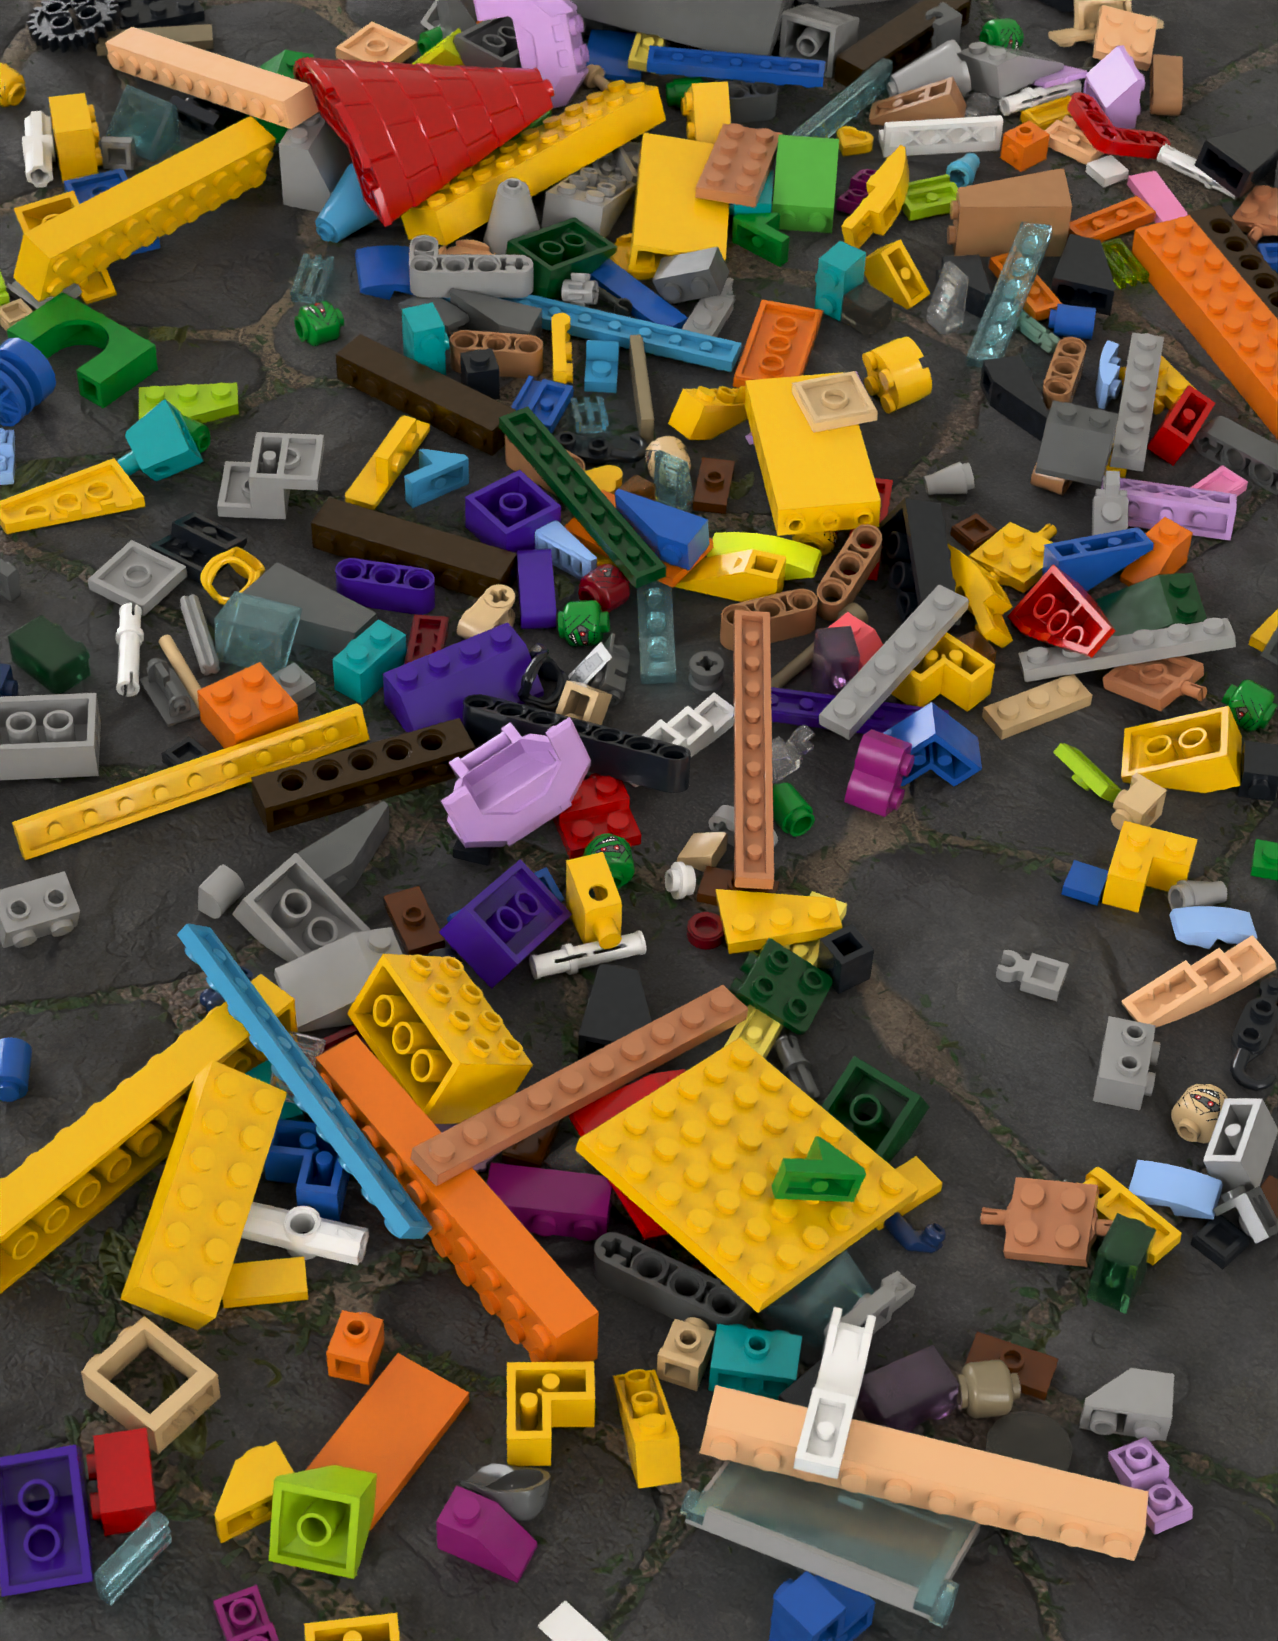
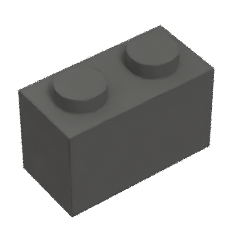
M717 246L661 258L652 281L660 297L669 304L721 295L730 271Z

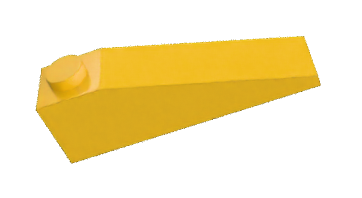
M73 190L16 207L14 212L24 234L79 205V202ZM107 269L101 272L96 271L78 284L82 291L79 297L86 304L117 295Z

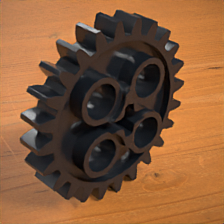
M118 0L41 1L42 7L33 8L35 13L29 14L30 20L27 21L32 41L35 42L36 46L41 45L42 50L50 47L51 52H55L61 48L62 53H65L68 48H72L76 52L79 46L87 49L89 47L88 43L99 44L98 38H108L107 32L116 31L114 25L120 24L119 18L122 15ZM68 9H73L81 30H76Z

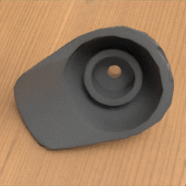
M492 1463L481 1468L469 1479L460 1480V1485L477 1491L483 1497L497 1502L515 1521H527L535 1518L544 1508L550 1490L551 1476L548 1471L539 1468Z

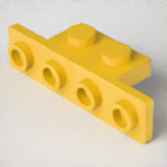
M405 415L401 416L346 492L345 501L375 510L430 432V424Z

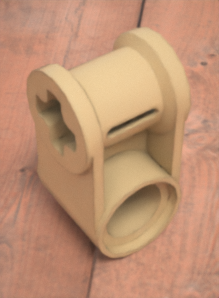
M496 584L487 588L475 604L462 615L457 626V635L463 639H468L507 622L512 627L515 623V613L512 609L515 602L513 589L503 584Z

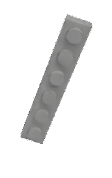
M1132 332L1110 467L1143 472L1164 337Z
M938 585L819 714V724L850 740L968 609L969 599Z
M1209 618L1199 623L1187 625L1179 623L1163 629H1142L1135 631L1133 634L1112 635L1092 658L1058 646L1050 648L1035 647L1026 652L1018 653L1024 681L1029 682L1236 647V640L1228 618Z

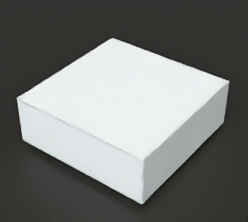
M1112 155L1089 162L1086 166V173L1103 188L1128 178L1129 170Z

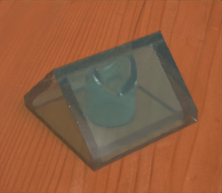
M126 84L106 136L134 137L136 154L154 162L180 142L177 106Z
M235 591L215 617V652L218 660L247 668L261 662L270 674L285 668L302 608Z
M845 1249L763 1309L762 1312L794 1334L802 1336L804 1341L822 1352L825 1341L824 1330L831 1320L834 1307L842 1308L841 1316L843 1317L853 1309L856 1302L864 1294L869 1293L872 1295L874 1291Z

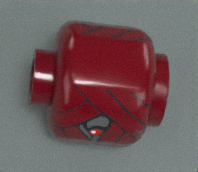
M602 564L581 578L578 596L580 601L596 600L599 602L602 612L608 611L610 613L629 599L630 581L618 567L612 564Z

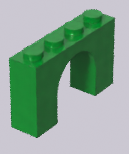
M64 292L7 329L8 338H20L31 343L42 352L46 359L59 350L74 345H91L103 349L100 354L76 370L80 396L101 408H105L158 370L155 344Z

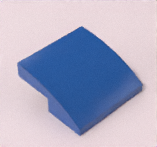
M591 29L587 46L589 62H586V67L591 64L594 66L599 65L605 71L604 78L607 80L641 82L643 71L628 68V58L636 33Z
M381 245L357 249L355 261L360 293L390 300L394 291L414 295L410 290V247Z

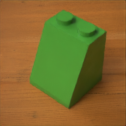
M778 135L772 213L780 214L779 229L832 233L839 139Z

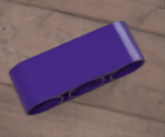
M551 549L517 550V580L521 629L556 628Z
M356 558L344 559L336 565L337 593L364 607L418 615L427 614L435 607V577L429 570Z

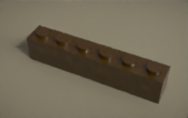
M922 0L837 55L834 81L862 95L932 48L933 22L935 17L926 20V12L939 6L941 2H945L962 14V28L969 23L971 0Z
M361 334L336 353L337 379L422 422L429 423L431 426L491 456L505 445V434L499 428V417L516 411L515 409Z
M329 497L311 522L312 544L315 549L344 558H356L423 568L433 573L435 585L476 598H480L487 588L496 584H503L511 588L517 579V553Z

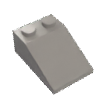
M984 42L972 43L969 45V48L958 53L961 62L966 61L971 89L999 99L1035 83L1037 79L1064 69V63L1024 50L989 45Z
M294 853L243 898L232 914L259 943L287 962L293 961L354 932L370 930L297 853Z
M392 927L354 932L275 968L274 975L279 988L295 999L298 1033L353 1024L347 1012L382 954L403 955Z

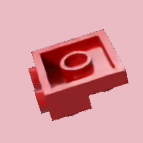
M591 774L588 779L582 781L571 802L572 806L553 818L569 859L583 857L585 847L595 837L605 833L624 838L630 844V847L641 844L642 834L630 810L628 792L622 780L611 776Z

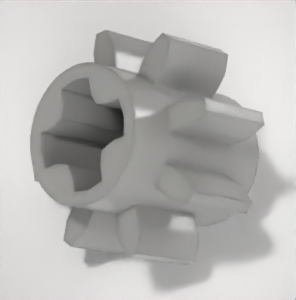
M571 273V280L565 279L563 281V302L589 308V304L595 305L597 303L599 295L597 281L590 280V274Z

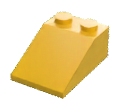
M1225 706L1124 728L1121 771L1123 783L1131 784L1132 776L1137 772L1163 788L1209 793L1240 786L1242 736L1230 707Z

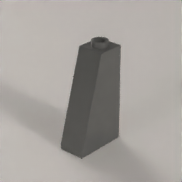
M276 562L233 600L236 627L337 654L346 648L352 639H356L377 621L376 612L279 562Z

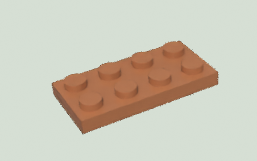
M723 123L697 183L695 198L756 208L777 156L778 135H782V133L773 132L767 128L754 129L735 123Z

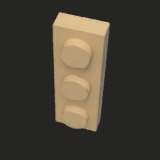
M1074 674L1066 675L983 707L982 718L996 735L1003 740L1091 705L1093 695Z

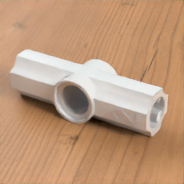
M32 111L25 118V136H22L27 182L34 184L35 187H47V184L53 180V162H56L51 118L42 111Z
M252 1202L241 1238L286 1248L291 1257L305 1256V1260L320 1256L358 1265L362 1263L366 1253L369 1230L321 1218L320 1214L309 1206H297L291 1210Z

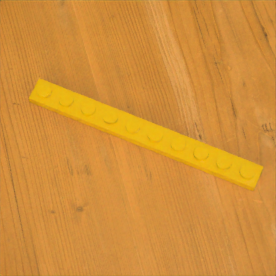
M355 703L14 821L12 825L21 855L25 860L251 782V777L314 760L368 741L370 738L362 706Z

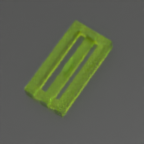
M1120 238L1101 242L1113 280L1120 290L1125 289L1127 283L1131 287L1137 286L1138 280L1142 284L1148 283L1149 273Z

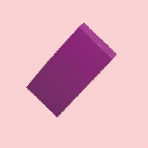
M864 169L854 175L850 180L849 190L837 199L836 210L852 214L861 204L862 200L868 196L866 183L870 176L876 173V170Z
M257 1585L213 1601V1606L226 1641H279L273 1623H270Z

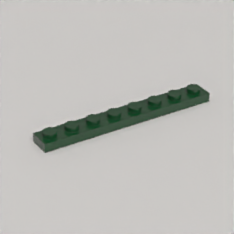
M529 407L499 417V428L635 588L666 577V566Z

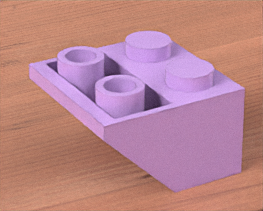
M1120 45L1086 74L1083 93L1096 100L1114 127L1133 129L1135 128L1137 116L1141 112L1140 95L1141 91L1145 88V79L1135 66L1133 57L1129 56L1123 45Z

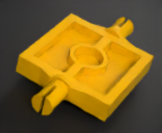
M1009 522L971 553L969 557L985 568L999 584L1010 586L1025 593L1041 579L1044 544L1054 543L1049 540L1057 535V529L1054 525L1047 523L1039 532L1033 533Z

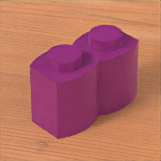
M872 729L865 733L858 748L844 802L883 817L890 814L893 809L898 810L905 794V790L900 788L902 777L909 775L914 764L915 756L910 754L912 744Z

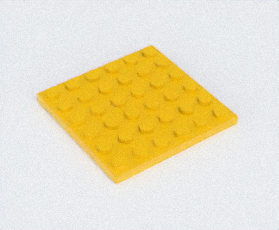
M740 1037L579 1138L575 1148L583 1158L757 1313L913 1201L919 1190ZM816 1136L823 1138L865 1169L866 1173L854 1202L775 1199L771 1185L783 1158L806 1159Z

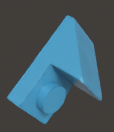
M586 340L584 391L617 393L618 341Z
M419 449V470L404 476L405 501L412 508H415L469 484V458L463 454Z

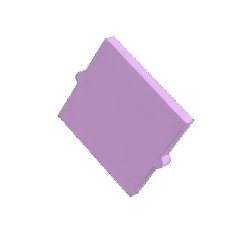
M1064 66V69L1037 79L1035 83L1030 85L1049 88L1085 78L1088 71Z

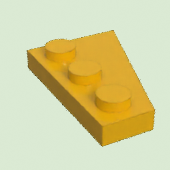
M716 889V899L729 954L759 950L769 938L784 946L820 940V938L842 929L835 898Z

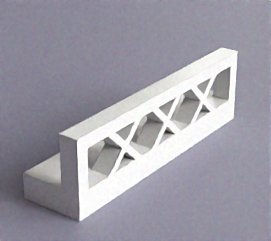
M1002 115L885 122L884 130H879L878 142L883 157L890 156L899 145L905 146L907 156L1000 150L1003 118Z

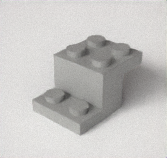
M256 432L251 462L225 461L217 504L218 517L286 519L291 489L318 490L324 452V435Z

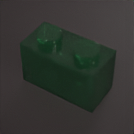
M43 615L38 616L8 635L12 661L54 695L66 692L91 675L88 661L90 654L85 645L80 641L76 642L60 625L57 623L53 624Z
M1117 1213L1098 1250L1087 1298L1126 1314L1145 1277L1156 1229L1147 1226L1138 1219L1128 1218Z

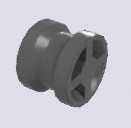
M701 651L694 654L689 660V688L694 693L702 696H710L712 693L720 692L723 687V658L712 651Z

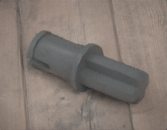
M787 1035L780 1037L774 1043V1050L782 1064V1074L815 1102L818 1101L820 1093L811 1075L813 1067L810 1061L804 1058L798 1039L790 1035L789 1039L792 1044L790 1046Z

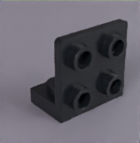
M173 95L167 104L181 124L209 137L243 120L246 116L245 113L195 96L193 99L187 97L184 100Z

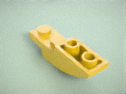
M899 145L887 157L876 173L868 179L866 183L868 196L862 200L858 208L850 217L845 219L842 225L845 243L859 249L872 233L884 236L896 220L905 202L909 187V166L905 146Z
M947 544L951 552L950 563L952 575L956 582L955 592L969 599L968 610L975 616L977 621L975 629L984 641H991L1003 649L1013 641L1002 616L1013 607L998 581L985 568L958 549Z

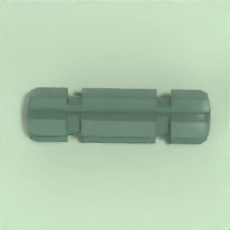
M1017 309L1010 314L1009 323L1011 326L1020 330L1024 336L1040 346L1048 354L1055 352L1057 344L1061 340L1057 335L1050 332L1049 329L1033 317H1029V314L1022 309Z

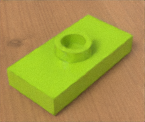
M1060 743L1053 753L1074 772L1071 778L1083 789L1089 791L1091 788L1100 798L1114 803L1122 790L1079 749L1066 743Z

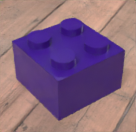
M518 470L465 497L466 528L482 543L514 553L517 550L535 549V531L555 520L561 523V506L521 470Z

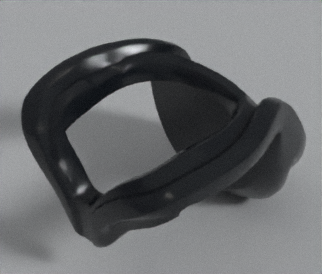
M536 643L528 650L532 661L528 665L525 674L522 675L518 697L522 702L542 710L554 711L557 709L566 681H569V678L559 668L557 663L547 656L549 650L541 643ZM537 674L545 680L557 682L554 692L546 700L530 694Z

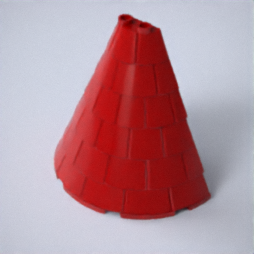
M312 57L296 60L293 68L294 79L311 85L318 113L348 147L364 202L385 227L391 225L410 208L417 207L465 169L473 167L496 148L501 147L553 108L551 97L554 96L552 84L548 79L542 80V76L537 68H484L464 65L445 66L424 63L407 64L386 61L331 60Z

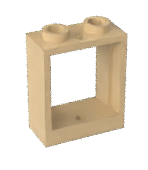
M145 1316L133 1326L123 1329L116 1341L103 1353L94 1355L81 1371L86 1396L128 1430L147 1428L150 1448L157 1454L162 1452L221 1397L218 1374ZM147 1347L188 1378L181 1387L151 1414L110 1382Z

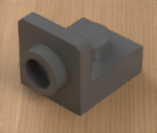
M1241 1185L1221 1195L1224 1203L1213 1208L1215 1215L1218 1216L1236 1207L1240 1214L1239 1223L1243 1231L1252 1237L1255 1244L1278 1233V1219L1260 1186L1246 1192L1244 1186Z

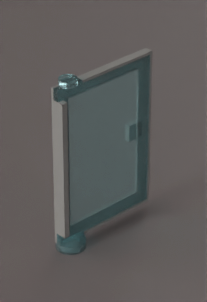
M728 1460L724 1462L701 1494L700 1491L690 1488L681 1507V1514L686 1516L685 1523L927 1618L929 1623L944 1628L948 1621L959 1589V1583L952 1581V1578L978 1535L981 1524L975 1521L938 1514L902 1503H893L886 1499L853 1493L817 1482H808L801 1478L773 1471H764Z

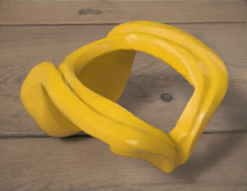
M233 547L211 558L203 568L200 580L202 586L214 601L220 605L233 608V600L265 573V567L252 554L239 547ZM227 563L240 576L248 579L246 585L230 598L219 595L212 585L219 569Z

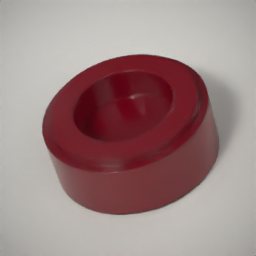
M700 912L693 915L687 925V938L693 946L705 950L720 946L725 938L721 917L712 912Z

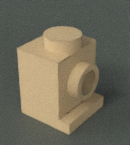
M1136 772L1132 776L1130 789L1128 791L1123 789L1114 801L1113 808L1116 811L1111 816L1113 826L1121 831L1123 822L1128 821L1150 827L1162 815L1167 790Z
M689 1317L685 1322L674 1319L665 1343L658 1353V1379L697 1391L713 1352L715 1331L709 1330L707 1323L699 1318Z

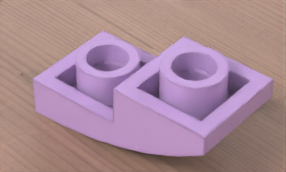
M1147 1437L1108 1452V1459L1121 1485L1148 1491L1146 1525L1154 1535L1192 1519V1505L1170 1480L1169 1464Z

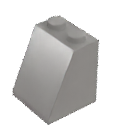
M807 3L785 10L782 13L779 57L825 61L824 76L832 78L835 74L836 56L857 43L859 18Z
M319 113L293 129H288L279 143L283 205L321 212L347 166L352 163L351 156L344 142Z

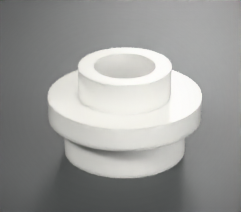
M674 862L665 874L666 890L671 892L674 899H684L686 895L694 893L696 876L693 867L685 865L683 862Z

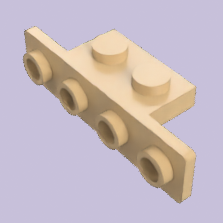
M1074 0V28L1050 31L1049 39L1056 42L1060 47H1071L1075 45V42L1079 41L1094 43L1099 11L1102 5L1131 12L1132 0ZM1156 18V29L1164 28V22Z

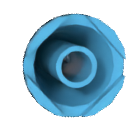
M353 162L347 166L315 220L316 231L324 241L337 243L378 219L364 202Z

